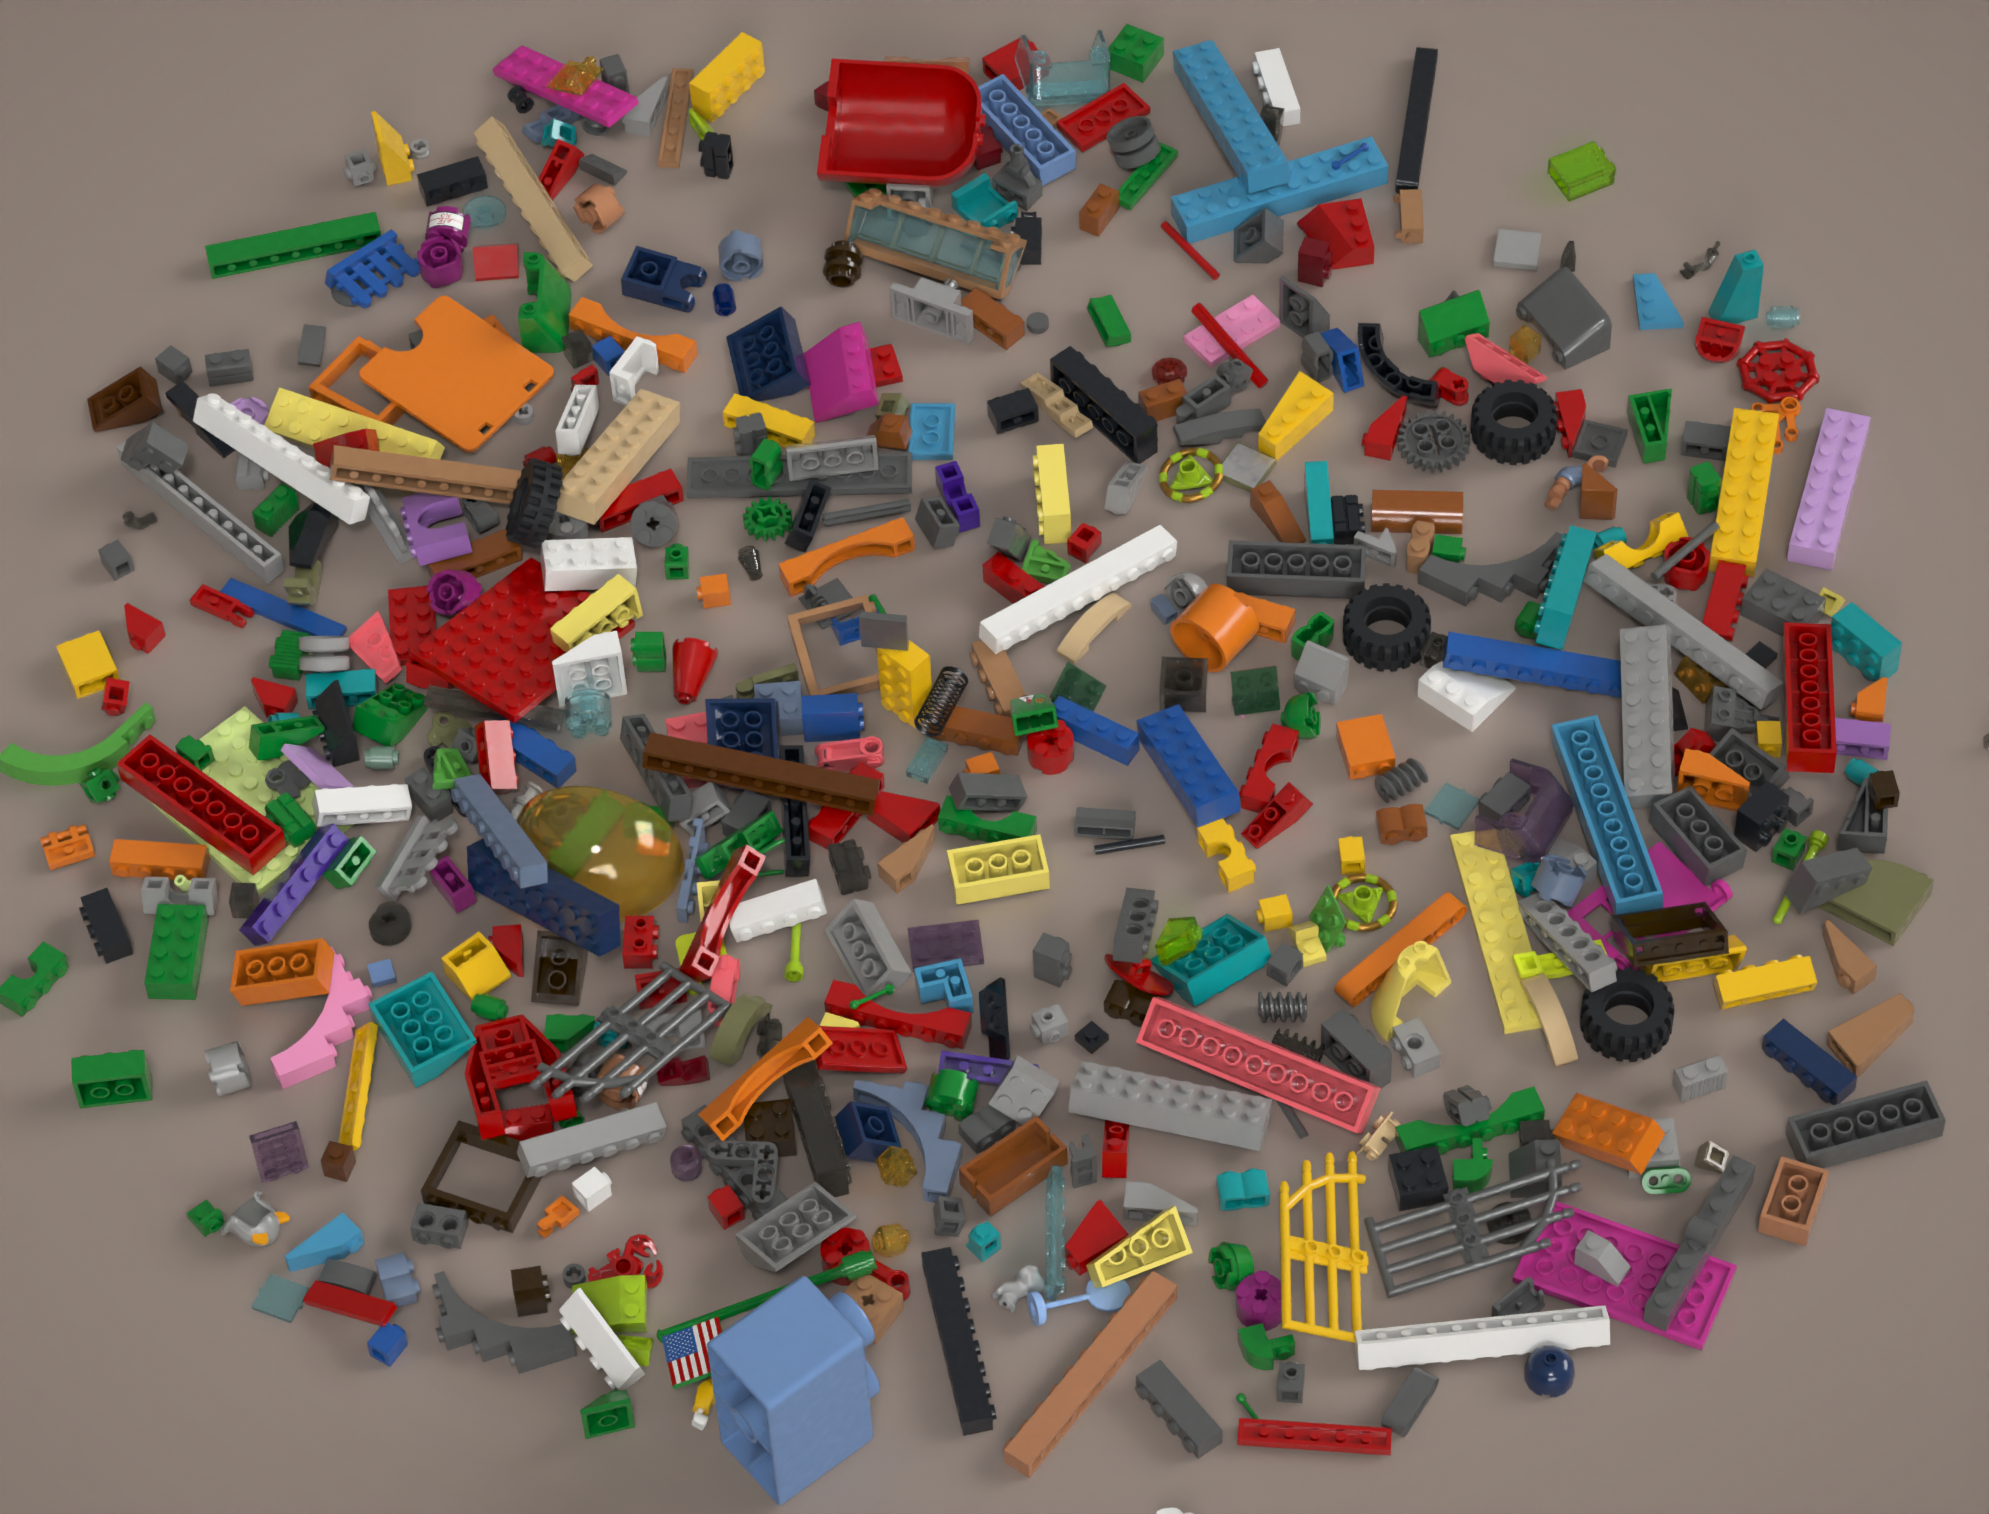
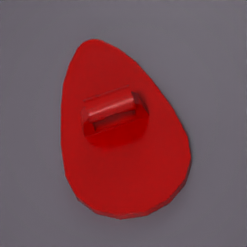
M1105 954L1104 960L1107 965L1132 986L1155 995H1169L1173 993L1174 985L1168 979L1150 970V959L1146 958L1142 959V963L1116 961L1113 960L1112 954Z

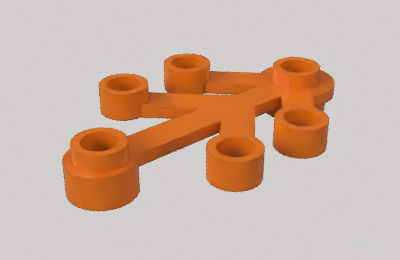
M1785 397L1779 404L1755 402L1751 405V410L1759 409L1762 412L1779 414L1775 446L1779 447H1774V454H1780L1783 451L1779 424L1783 419L1786 418L1787 424L1784 438L1789 442L1797 440L1798 429L1796 428L1795 417L1800 414L1801 405L1796 398Z

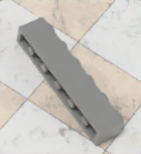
M657 1102L520 1141L517 1155L527 1178L532 1176L542 1177L549 1171L556 1169L560 1171L565 1170L576 1163L586 1164L600 1156L609 1157L620 1150H633L644 1143L649 1142L653 1144L659 1142L664 1138L667 1125Z

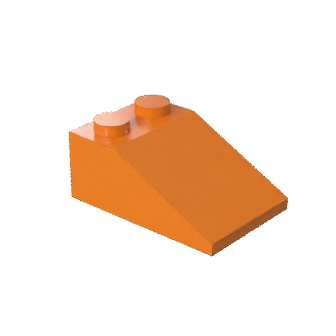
M1685 749L1679 770L1677 792L1691 785L1708 806L1737 812V809L1748 800L1750 782L1709 753Z

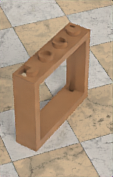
M868 595L787 615L788 626L808 695L862 694L880 689L879 674L818 690L800 629V625L864 609V612L877 613L874 601L869 602Z

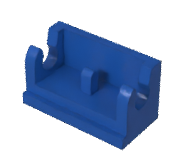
M836 617L831 618L833 622L831 628L840 646L861 639L859 617L840 623Z

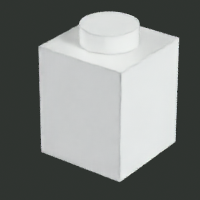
M593 1167L571 1183L574 1197L588 1212L612 1196L611 1179L605 1172L601 1173L596 1167Z

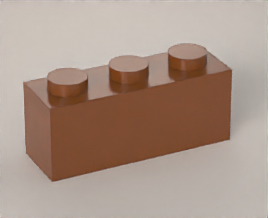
M975 288L961 299L962 306L973 310L974 328L1005 350H1008L1025 335L1023 319L1019 315H1015L1007 310L1003 304L994 301L987 293H983Z

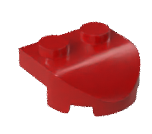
M1702 317L1695 338L1698 354L1705 360L1716 363H1725L1733 360L1740 351L1745 326Z

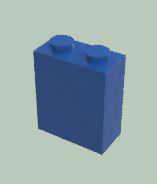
M857 693L801 696L805 742L860 738V730H865L863 702H858Z

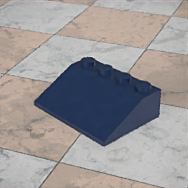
M782 306L726 337L739 395L747 396L759 402L793 395L811 385L795 319Z
M775 698L705 699L707 744L779 759ZM715 783L716 785L725 786V787H729V788H733V789H737V790H741V791H744V790H745V789H741V788H736V787H731V786H726V785H721V784Z

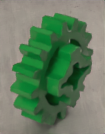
M761 497L759 498V503L751 502L752 508H745L746 513L743 514L744 529H748L749 536L755 534L756 540L763 537L766 542L768 537H771L775 541L777 535L784 537V531L789 532V525L792 524L791 509H787L786 502L780 504L779 498L772 501V498L768 497L767 501H764Z

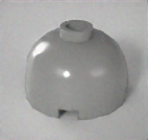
M1190 572L1179 573L1168 578L1164 589L1167 588L1168 593L1165 597L1177 610V617L1207 585L1200 576Z

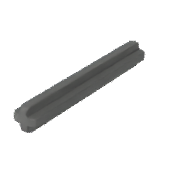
M909 499L824 513L822 514L824 526H832L907 513L911 511V503Z

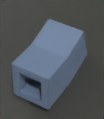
M1162 593L1150 599L1151 610L1164 625L1177 618V610Z

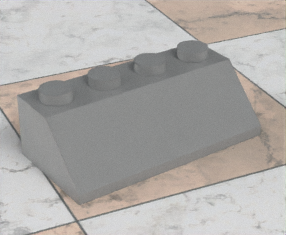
M875 435L785 446L789 481L879 470Z
M853 899L825 929L851 980L864 995L869 996L885 989L887 984H892L894 991L898 990L912 975L872 902Z

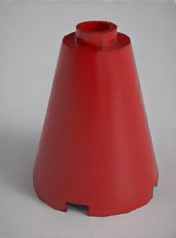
M689 637L684 638V642H678L679 639H676L672 646L673 696L679 703L685 705L696 701L718 657V649L716 647L714 650L711 649L709 642Z

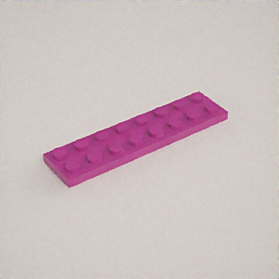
M523 45L492 68L495 76L517 86H522L536 95L608 128L639 104L636 96Z

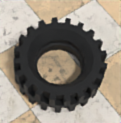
M530 458L526 462L525 468L522 469L521 476L517 480L516 489L513 491V499L509 505L510 511L507 515L508 523L506 525L508 541L535 549L539 548L541 543L544 542L545 535L549 532L550 524L554 520L553 516L558 507L557 502L560 498V488L563 482L561 481L563 477L562 467L535 458Z

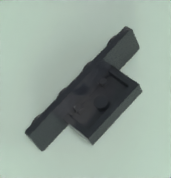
M1000 977L979 992L981 1033L988 1036L989 1055L991 1058L1009 1060L1010 1045L1005 979Z

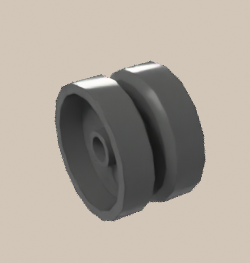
M1145 116L1129 117L1118 122L1108 131L1106 136L1111 150H1113L1115 160L1118 166L1122 168H1134L1144 165L1153 160L1161 149L1150 119Z

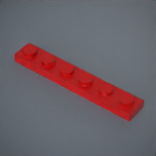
M1239 1418L1237 1445L1391 1456L1392 1428Z

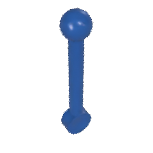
M1362 143L1359 149L1340 161H1333L1332 168L1334 170L1340 169L1341 164L1360 152L1367 151L1369 145Z

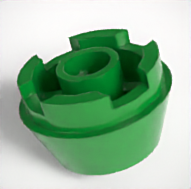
M1223 1241L1217 1247L1210 1249L1208 1262L1209 1264L1213 1263L1216 1276L1211 1277L1218 1289L1234 1291L1245 1277L1254 1274L1253 1258L1245 1245Z

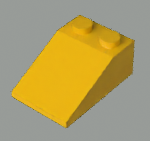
M372 111L371 115L377 149L387 186L412 181L411 172L415 171L412 159L407 158V156H410L408 143L404 144L402 136L376 111Z

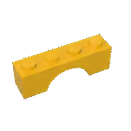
M1667 512L1650 521L1649 535L1641 546L1631 549L1623 541L1612 540L1593 551L1597 559L1607 554L1626 569L1629 567L1635 568L1645 563L1644 560L1649 557L1656 558L1662 555L1663 550L1671 541L1676 542L1681 537L1689 536L1679 512Z

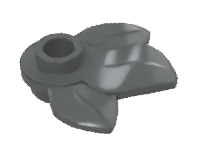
M290 760L282 762L278 768L269 770L265 777V783L269 789L277 790L280 795L287 792L293 799L300 797L299 789L305 788L311 782Z

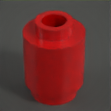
M542 446L524 455L525 460L522 463L525 468L526 462L530 458L552 464L558 460L551 446Z

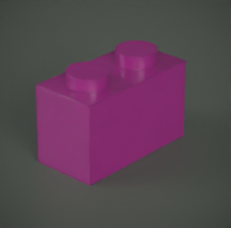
M448 855L438 860L437 865L429 871L431 881L458 914L477 902L473 887Z

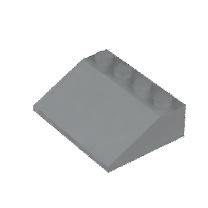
M813 1182L736 1233L735 1236L742 1255L757 1268L777 1272L856 1219V1215L817 1182Z

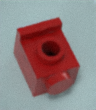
M1082 522L1067 540L1068 555L1087 564L1089 557L1102 544L1101 532L1096 527Z
M107 677L103 690L101 710H106V714L110 716H118L120 713L124 714L130 681Z

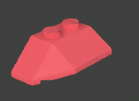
M1479 333L1466 336L1465 341L1473 369L1480 373L1483 379L1494 383H1504L1505 380L1510 379L1512 382L1524 380V383L1527 384L1530 382L1538 384L1546 381L1547 377L1484 338Z

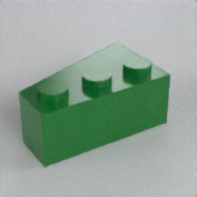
M1672 388L1628 395L1627 415L1643 464L1662 461L1666 458Z

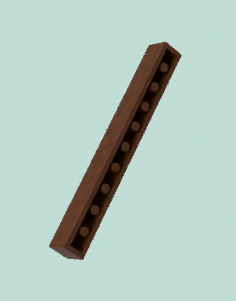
M650 732L643 753L642 768L870 816H873L880 785V780L663 734Z

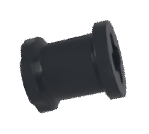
M515 86L508 92L507 97L510 102L516 105V110L519 113H527L532 109L534 101L525 94L526 91L522 86Z

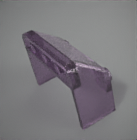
M1512 758L1510 760V773L1531 786V795L1535 797L1524 815L1509 812L1504 814L1499 822L1476 815L1474 846L1531 863H1538L1543 856L1546 857L1571 816L1573 800L1548 769Z

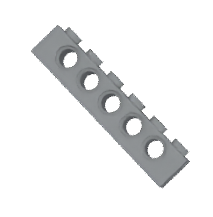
M1538 892L1518 901L1519 911L1527 927L1590 992H1594L1617 981L1615 972L1617 971V964L1612 957L1609 958L1603 948L1592 940L1590 934L1585 933L1580 928L1578 922L1573 921L1567 911L1561 909L1554 899L1546 901L1538 896Z

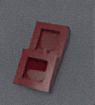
M705 1055L686 1061H681L679 1057L673 1058L657 1071L658 1084L660 1086H680L710 1080L708 1059Z

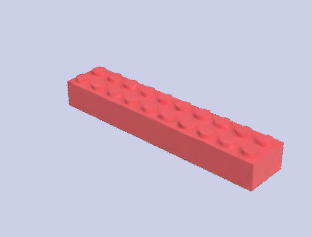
M1161 997L1152 998L1136 1043L1355 1133H1364L1381 1087Z

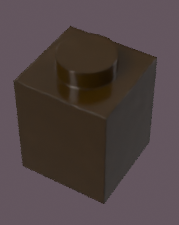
M1893 770L1870 773L1867 788L1874 810L1898 807L1900 792Z

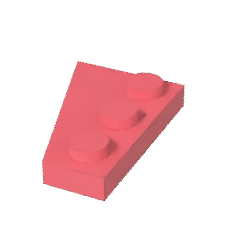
M377 611L349 636V648L370 669H375L376 675L387 684L403 668L382 615Z

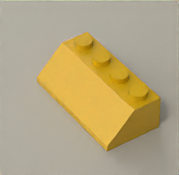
M1728 935L1729 954L1641 966L1640 969L1646 971L1645 974L1647 975L1653 974L1658 977V982L1662 981L1663 983L1718 974L1724 970L1737 971L1747 948L1735 935Z

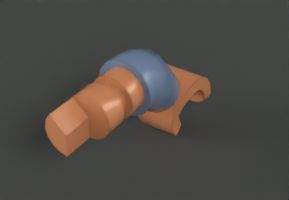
M1601 455L1594 456L1589 459L1587 464L1595 471L1603 472L1607 469L1608 459ZM1567 466L1557 473L1554 485L1548 491L1549 497L1544 503L1548 509L1555 510L1568 490L1581 484L1582 466Z

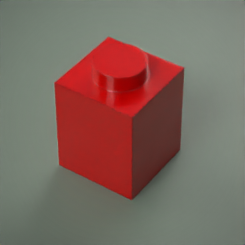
M729 1185L718 1188L707 1196L709 1210L724 1230L745 1219L744 1205Z

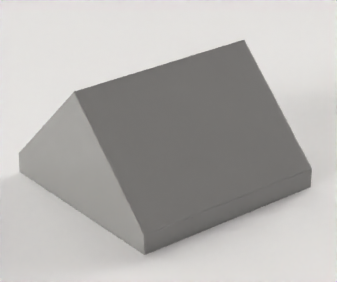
M887 183L886 190L888 196L897 195L901 197V200L907 202L915 201L920 203L922 207L932 208L933 189L931 186ZM887 207V220L899 221L902 212Z

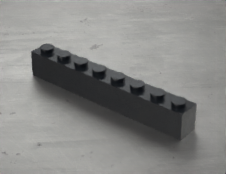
M951 1247L922 1252V1267L963 1436L993 1430V1420L997 1419L994 1404L989 1405L988 1398H991L989 1383H984L983 1377L986 1376L983 1361H978L977 1355H981L978 1340L973 1341L972 1334L976 1333L973 1318L968 1319L967 1313L970 1312L968 1298H963L962 1296L965 1286L963 1277H958L957 1270H960L957 1255H952Z

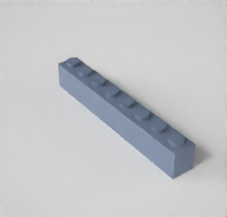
M481 774L454 779V788L451 789L453 801L459 805L461 812L465 813L468 817L469 823L474 825L478 835L483 837L486 846L490 847L493 851L494 857L500 860L503 869L509 872L512 881L515 880L520 888L548 883L547 861Z

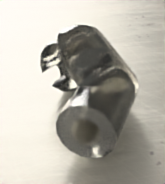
M128 511L122 516L123 523L127 527L138 530L158 522L153 512L141 518L135 517L132 511Z

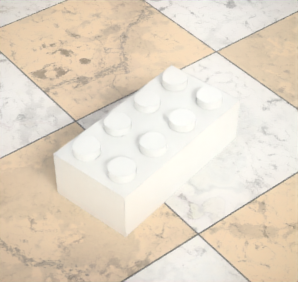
M632 537L544 540L541 543L540 562L545 591L600 589L609 579L614 578L617 574H620L636 587L637 564Z

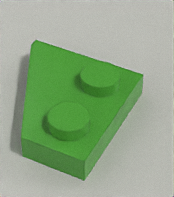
M1032 539L1022 570L1039 582L1051 584L1068 575L1071 565L1063 558L1057 557L1056 553L1052 550H1045L1041 547L1038 540Z
M458 748L437 749L434 755L433 789H453L454 779L472 775Z

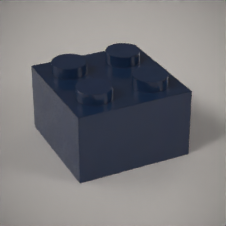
M850 1101L834 1117L846 1158L886 1164L902 1148L889 1107Z

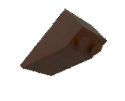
M141 366L87 398L92 427L95 432L142 423L162 412L156 379Z

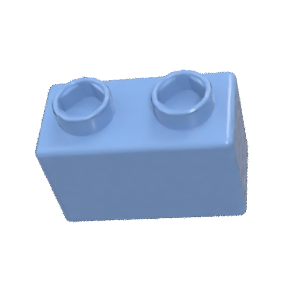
M804 1276L794 1280L707 1342L721 1442L778 1505L786 1503L872 1440L873 1426L870 1399L880 1391L879 1381L865 1357V1348L873 1343L875 1339L874 1330L868 1317L848 1294L837 1292L827 1299Z

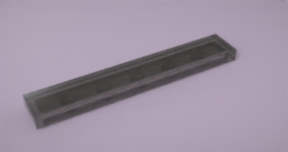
M429 685L424 699V707L494 720H508L464 691ZM537 705L515 723L560 731L565 717V709Z

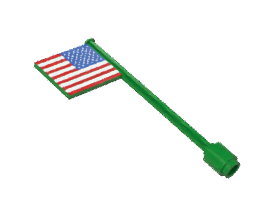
M861 1250L842 1257L843 1263H840L838 1267L807 1278L817 1286L842 1276L843 1278L848 1277L849 1281L872 1274V1270L878 1268L872 1251L865 1252V1250ZM787 1285L663 1330L658 1329L657 1339L664 1345L674 1390L711 1377L707 1342L723 1332L721 1320L758 1307Z

